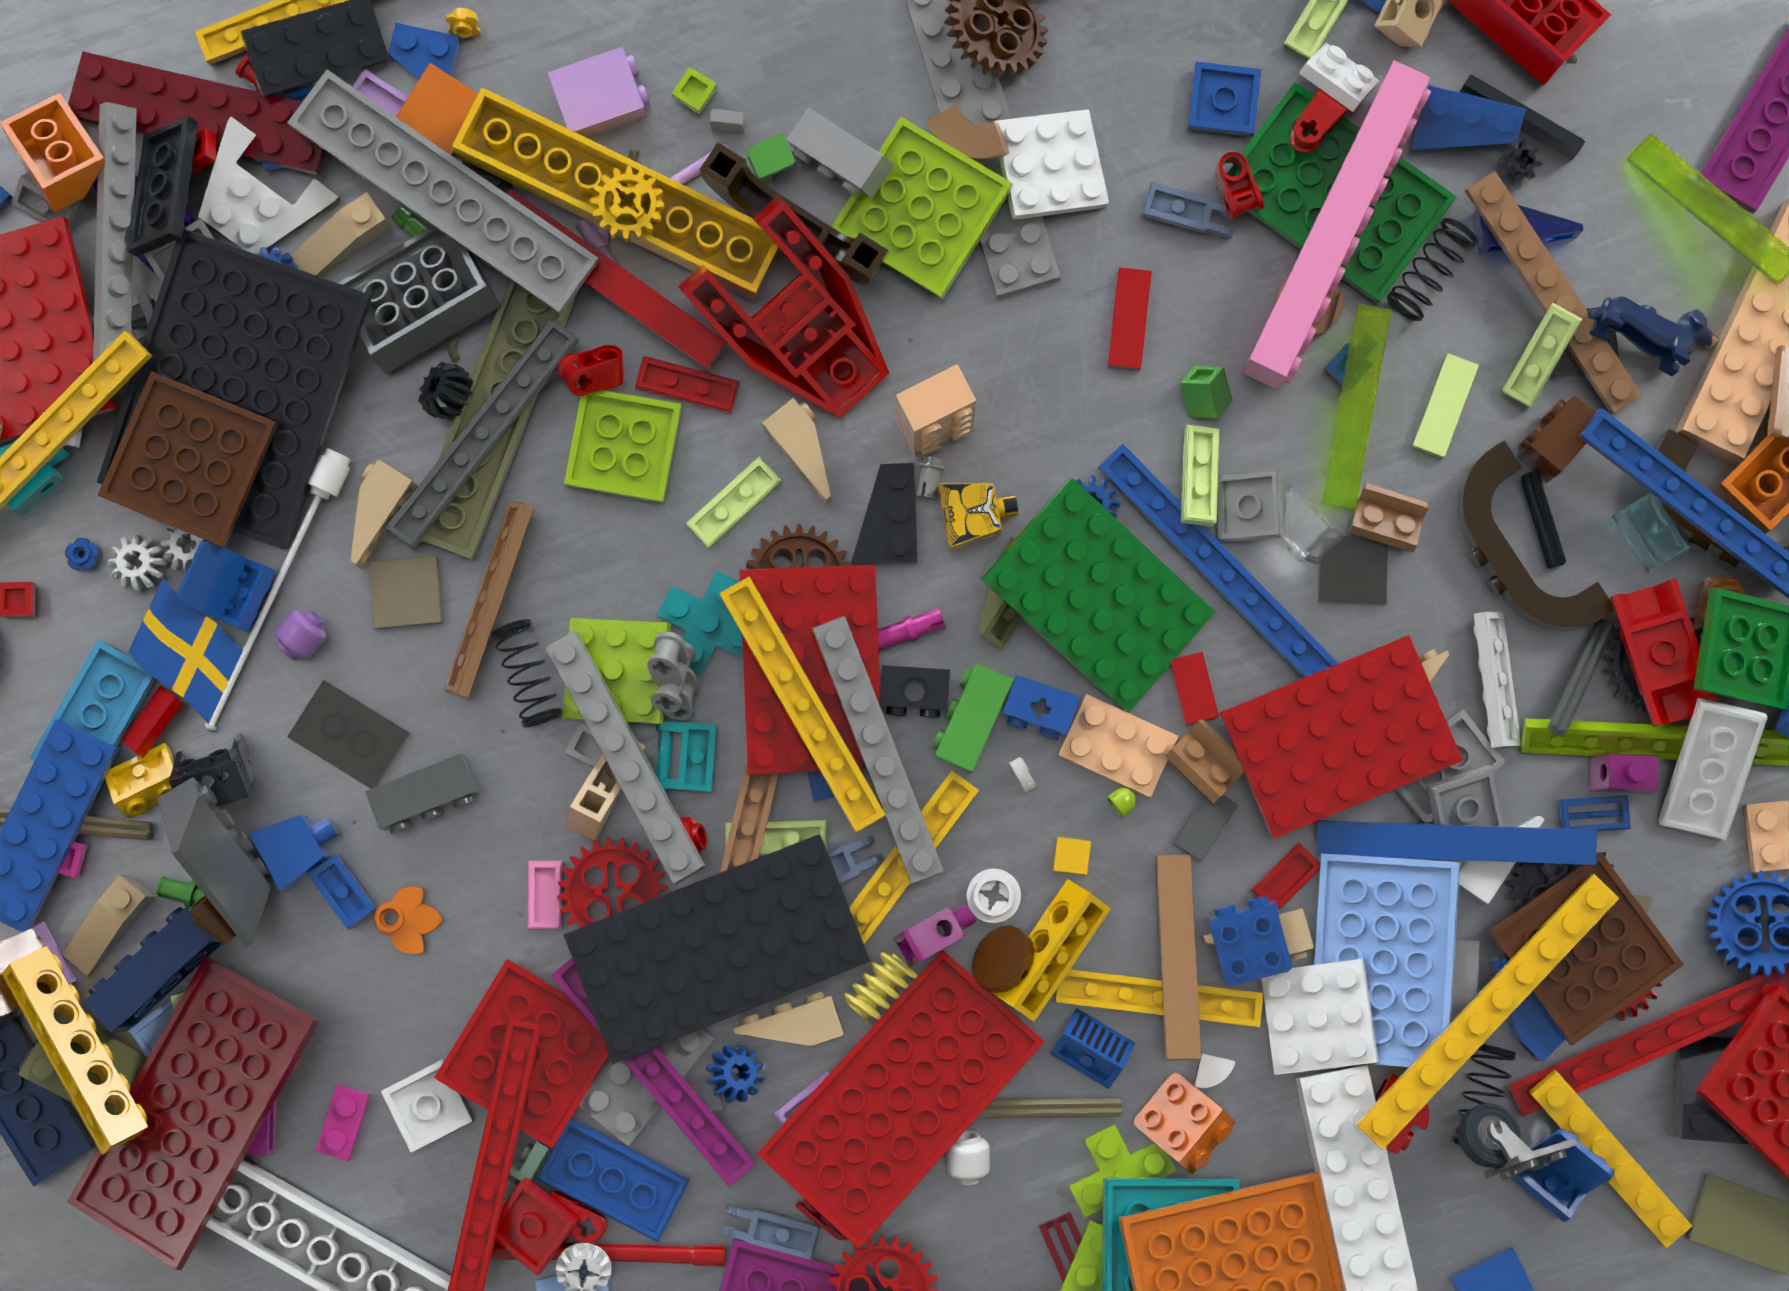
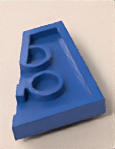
M1428 84L1427 89L1431 90V93L1423 109H1421L1410 150L1517 143L1526 108Z

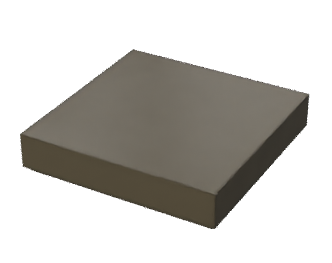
M436 555L369 562L374 629L443 623L438 557Z

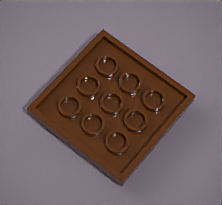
M151 371L97 496L225 548L278 423Z
M1602 852L1597 853L1596 865H1579L1488 931L1502 953L1510 961L1591 874H1595L1619 897L1617 902L1532 991L1534 997L1569 1045L1576 1044L1684 965Z

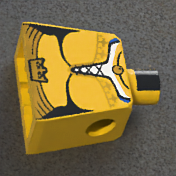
M993 483L939 484V495L949 551H954L1001 534L1000 518L1019 515L1016 496L996 499Z

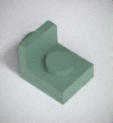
M537 1141L535 1145L529 1143L519 1159L523 1166L520 1168L512 1163L508 1181L517 1186L525 1177L533 1181L551 1148L540 1141Z

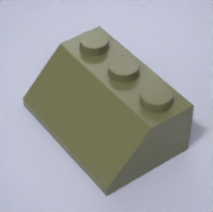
M59 1012L53 1013L58 1023L68 1024L64 1014ZM96 1029L95 1033L100 1042L106 1044L112 1053V1063L118 1074L121 1073L125 1076L131 1089L146 1060V1056ZM36 1038L19 1067L18 1075L73 1103L39 1040ZM76 1042L70 1043L71 1049L75 1053L85 1054L82 1045ZM87 1073L91 1083L101 1085V1079L96 1073ZM104 1103L105 1109L109 1114H117L118 1109L114 1104Z

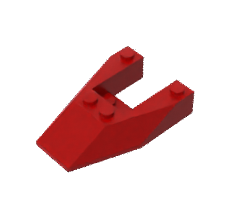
M777 196L753 220L800 274L751 318L703 264L684 280L678 288L750 368L841 418L890 373L850 276L790 207Z

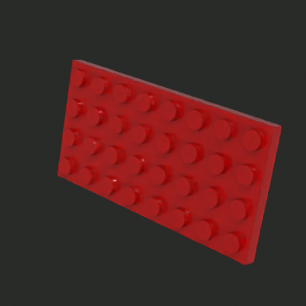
M942 950L760 1149L757 1155L852 1244L860 1249L1045 1041L992 993L981 986L950 955Z

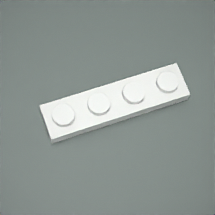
M1504 612L1475 613L1474 635L1478 643V666L1482 673L1484 687L1483 702L1487 710V733L1491 740V747L1521 746Z

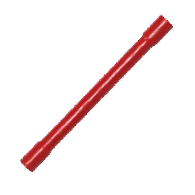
M494 1242L491 1260H516L515 1257ZM563 1243L551 1260H558V1257L566 1248L578 1243ZM590 1243L604 1250L610 1262L674 1263L725 1267L726 1246Z

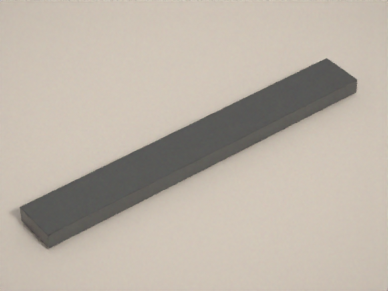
M552 318L385 529L414 550L557 370L560 360L564 356L569 355L578 344L579 338Z

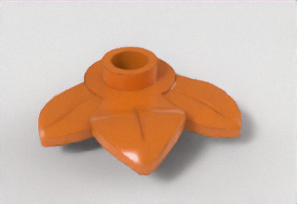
M407 886L398 890L391 902L381 904L374 913V924L377 930L384 935L390 936L396 949L408 954L423 953L424 943L422 935L433 931L443 921L442 916L435 908L421 904L424 894L422 887ZM390 912H394L397 915V922L394 925H389L386 922V916Z

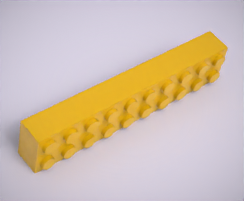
M481 87L452 144L455 157L598 226L603 219L594 220L592 212L599 208L591 206V198L599 197L593 188L595 185L604 186L601 176L606 175L610 179L613 178L614 168H617L620 174H625L627 166H631L633 175H637L641 169L645 170L644 180L647 181L654 177L656 184L653 190L662 189L663 196L657 199V201L664 202L665 207L664 210L656 211L661 215L662 221L661 223L651 222L654 229L652 234L644 229L641 231V240H638L635 234H630L629 241L693 272L703 264L722 286L753 301L756 300L780 251L753 218ZM629 183L621 184L623 187L635 186V184ZM609 194L605 201L606 212L613 205V200ZM649 196L642 203V208L646 214H648L651 204ZM620 197L622 209L628 206L635 211L633 200L627 202ZM622 221L620 224L632 225L634 222Z

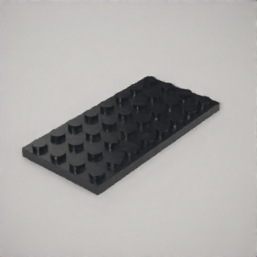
M820 834L563 934L612 1064L870 962Z

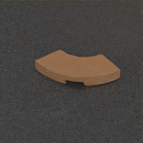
M952 106L926 120L936 138L972 159L989 160L1010 154L997 122L983 125L974 124L965 118L957 106Z

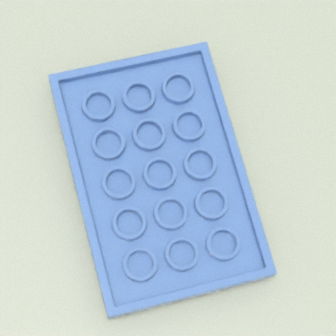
M1321 853L1314 965L1364 959L1379 1060L1378 1063L1370 1064L1410 1067L1451 1023L1460 862Z

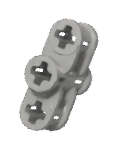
M661 632L655 637L654 645L656 649L654 655L649 658L647 663L651 678L658 685L657 691L651 696V703L656 709L664 712L671 719L678 721L688 720L693 713V698L699 693L696 675L689 668L690 663L695 660L696 650L679 635L673 632Z

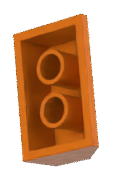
M60 93L0 122L12 150L54 213L85 198L105 164V160Z
M1767 435L1719 484L1732 509L1765 534L1770 532L1789 513V439Z

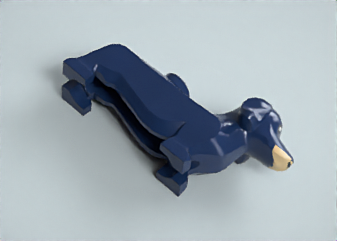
M1620 296L1605 298L1600 308L1588 313L1589 319H1595L1589 334L1604 342L1609 338L1607 330L1622 334L1642 352L1649 356L1660 357L1658 369L1671 377L1679 372L1680 366L1678 363L1686 366L1691 361L1690 354L1696 349L1697 344L1710 348L1719 342V339L1708 328L1707 318L1697 309L1683 314L1675 323L1657 314L1656 309L1652 306H1640L1632 300Z

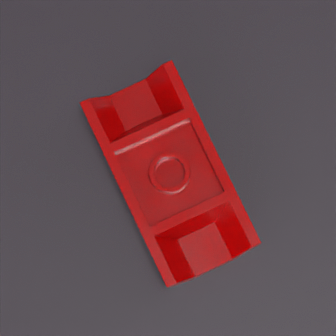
M1677 578L1631 593L1617 594L1610 597L1621 629L1619 632L1653 727L1691 718L1698 698L1718 702L1714 694L1693 690L1700 646Z

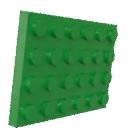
M1294 82L1241 154L1247 159L1264 202V209L1258 211L1255 208L1247 212L1301 250L1360 128L1343 117L1339 124L1328 133L1313 152L1308 154L1296 152L1291 147L1290 134L1294 129L1296 120L1305 111L1314 95ZM1307 131L1302 136L1307 137L1311 133ZM1402 157L1399 158L1390 176H1383L1389 180L1375 207L1369 205V207L1374 209V212L1361 236L1355 234V237L1359 238L1360 241L1347 265H1340L1346 269L1341 279L1376 304L1380 303L1457 197ZM1233 164L1227 175L1232 177L1239 175L1237 166Z
M1071 477L1066 479L980 579L1119 708L1127 713L1135 707L1171 665V660L1177 658L1215 613L1206 602Z

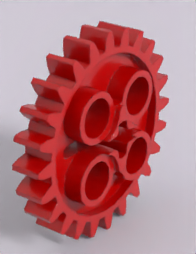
M610 837L606 838L605 847H600L598 842L593 840V851L591 852L581 846L580 850L583 855L581 859L574 856L569 857L575 865L574 868L562 869L569 876L568 880L558 881V885L566 888V893L558 895L557 899L567 901L568 905L560 909V912H571L572 914L566 924L569 926L578 923L580 925L579 929L596 922V920L590 919L587 913L589 905L596 901L606 905L607 914L604 918L611 916L609 896H603V891L609 889L607 869L609 862L614 864L615 885L617 889L623 890L622 894L617 895L616 898L618 913L622 912V904L627 899L634 898L642 904L660 897L659 892L667 890L668 885L658 884L657 880L665 876V872H654L653 870L659 863L658 859L648 862L646 860L650 852L648 849L638 854L636 852L638 842L636 841L629 849L625 848V841L622 837L617 846L612 845ZM624 865H633L638 869V877L634 882L624 883L619 879V871ZM590 868H599L603 871L604 880L600 885L590 886L585 882V874Z
M884 1234L880 1235L879 1244L876 1245L873 1244L871 1238L866 1241V1247L863 1249H858L853 1244L855 1252L853 1256L843 1251L842 1257L846 1262L845 1265L834 1263V1269L840 1274L839 1276H829L828 1279L830 1283L836 1285V1289L829 1291H851L849 1284L857 1277L866 1279L869 1284L868 1291H877L876 1284L865 1269L867 1265H871L881 1285L884 1288L890 1286L892 1288L891 1291H903L905 1289L911 1291L940 1290L930 1287V1283L936 1281L938 1277L937 1274L927 1275L926 1273L932 1266L931 1261L920 1263L919 1260L923 1255V1251L919 1250L911 1254L912 1242L910 1241L903 1248L898 1247V1236L894 1237L891 1245L886 1244ZM892 1259L898 1263L899 1271L895 1276L885 1277L880 1273L879 1266L883 1260Z

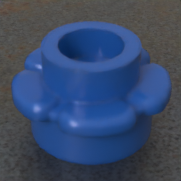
M77 538L65 550V556L68 558L67 563L75 570H89L98 560V548L94 543L91 544L87 538ZM83 551L84 556L79 557V552Z

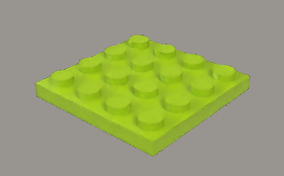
M900 116L879 150L894 165L893 169L872 199L863 193H860L858 197L852 194L831 227L855 239L861 232L888 249L889 254L883 262L884 264L943 299L1007 198L1013 183Z

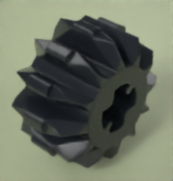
M440 362L437 367L430 368L429 375L423 377L424 383L419 387L421 395L418 399V402L422 404V409L427 414L449 421L455 415L460 416L462 414V408L468 406L467 400L473 394L470 390L473 380L469 378V373L464 371V368L456 364Z

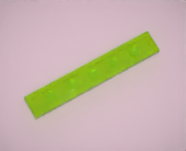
M1652 133L1628 155V161L1774 284L1778 286L1789 275V247Z
M1361 304L1356 306L1322 504L1356 509L1391 316L1390 309Z

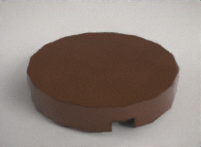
M1012 925L1000 926L989 932L980 942L974 953L972 963L974 978L981 986L995 993L1005 992L1017 986L1023 980L1020 976L1025 970L1029 971L1033 963L1035 952L1033 941L1023 930Z

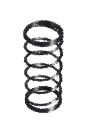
M1443 218L1440 222L1441 229H1436L1433 232L1436 243L1424 244L1423 252L1425 257L1413 259V268L1416 272H1404L1402 279L1405 286H1394L1392 292H1389L1386 296L1388 303L1397 312L1410 320L1422 321L1425 317L1424 313L1414 301L1401 293L1394 292L1396 288L1410 291L1411 294L1427 306H1433V303L1422 293L1410 288L1405 280L1406 274L1417 275L1434 290L1443 292L1441 285L1418 271L1415 265L1417 260L1428 261L1443 275L1450 278L1454 277L1447 267L1430 259L1425 248L1429 245L1437 246L1457 263H1464L1463 258L1459 254L1439 243L1436 233L1444 231L1451 239L1468 249H1474L1478 244V239L1474 232L1455 219ZM1446 223L1451 224L1456 228L1460 229L1472 240V242L1464 236L1458 234L1457 232L1452 231L1446 225ZM1400 301L1411 307L1418 315L1410 312Z
M521 619L497 627L490 633L493 639L503 638L497 643L496 650L502 652L516 651L507 656L502 661L501 666L508 669L522 668L513 673L508 678L507 683L513 686L528 685L514 695L513 700L519 703L537 701L523 709L518 716L520 719H523L521 723L524 728L543 724L563 714L562 708L558 707L533 714L529 717L522 716L532 707L556 697V693L531 699H516L524 691L550 680V676L525 682H510L516 675L545 662V659L520 665H504L513 656L539 645V642L514 648L498 647L507 639L533 628L531 619Z
M1482 1044L1477 1050L1499 1056L1473 1054L1470 1057L1471 1060L1504 1075L1486 1073L1466 1074V1077L1471 1081L1501 1093L1463 1091L1461 1093L1463 1097L1478 1104H1485V1102L1467 1094L1505 1097L1507 1094L1505 1091L1471 1076L1509 1079L1511 1075L1475 1058L1512 1061L1516 1059L1515 1055H1517L1514 1051ZM1460 1109L1457 1112L1459 1115L1464 1116L1462 1112H1467L1470 1109ZM1482 1123L1481 1125L1488 1127L1490 1124ZM1458 1127L1453 1129L1456 1134H1458ZM1452 1136L1450 1142L1460 1145L1458 1137Z

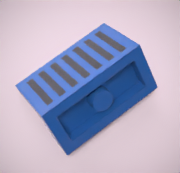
M1076 1008L1050 1054L1110 1089L1123 1070L1135 1042Z

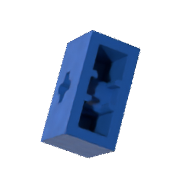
M1016 675L1002 716L1008 718L1007 724L1026 730L1027 725L1040 729L1039 735L1058 741L1059 736L1066 738L1080 696ZM1039 701L1045 703L1044 709L1048 710L1049 714L1043 713L1040 718L1034 716L1035 710L1031 709L1030 705L1036 706Z

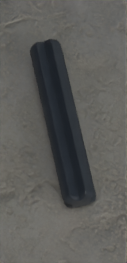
M1527 472L1521 476V482L1546 565L1549 569L1563 566L1566 563V558L1540 472Z

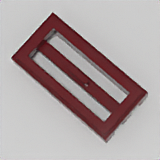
M1071 1212L1038 1225L1063 1283L1067 1273L1048 1229L1055 1228L1071 1265L1074 1254L1061 1223L1067 1221L1077 1247H1079L1082 1240Z

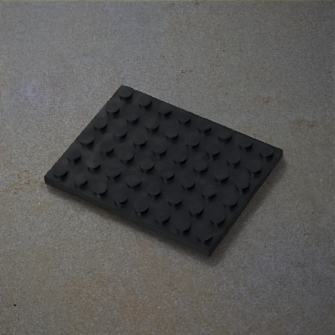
M184 229L182 238L176 240L142 346L152 357L130 379L97 483L103 484L151 371L278 423L233 528V532L283 550L288 549L309 486L308 480L319 457L373 295Z

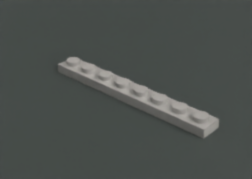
M109 102L100 104L99 151L104 157L105 164L98 174L93 362L124 331L131 333L133 255L126 250L135 190L136 108Z
M845 616L812 628L876 796L885 813V819L910 883H915L944 871Z
M572 631L546 647L548 654L673 884H678L705 868L703 860L579 633Z

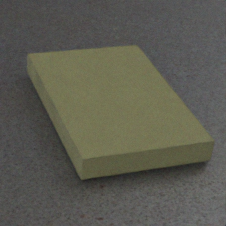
M1707 1174L1691 1221L1692 1227L1689 1229L1686 1239L1788 1276L1789 1202Z

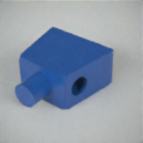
M300 815L254 831L249 835L278 889L287 892L330 858L323 844L338 836L339 832L330 818L313 826L308 816Z

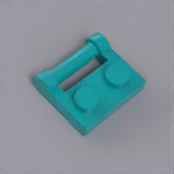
M663 721V725L656 724V731L659 732L656 776L663 789L712 793L717 724ZM673 733H682L678 779H669Z

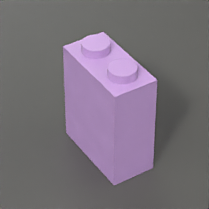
M623 46L547 72L567 129L586 138L647 117L644 106L650 103L643 85L636 86L633 76L638 75L639 72L633 55L626 57Z

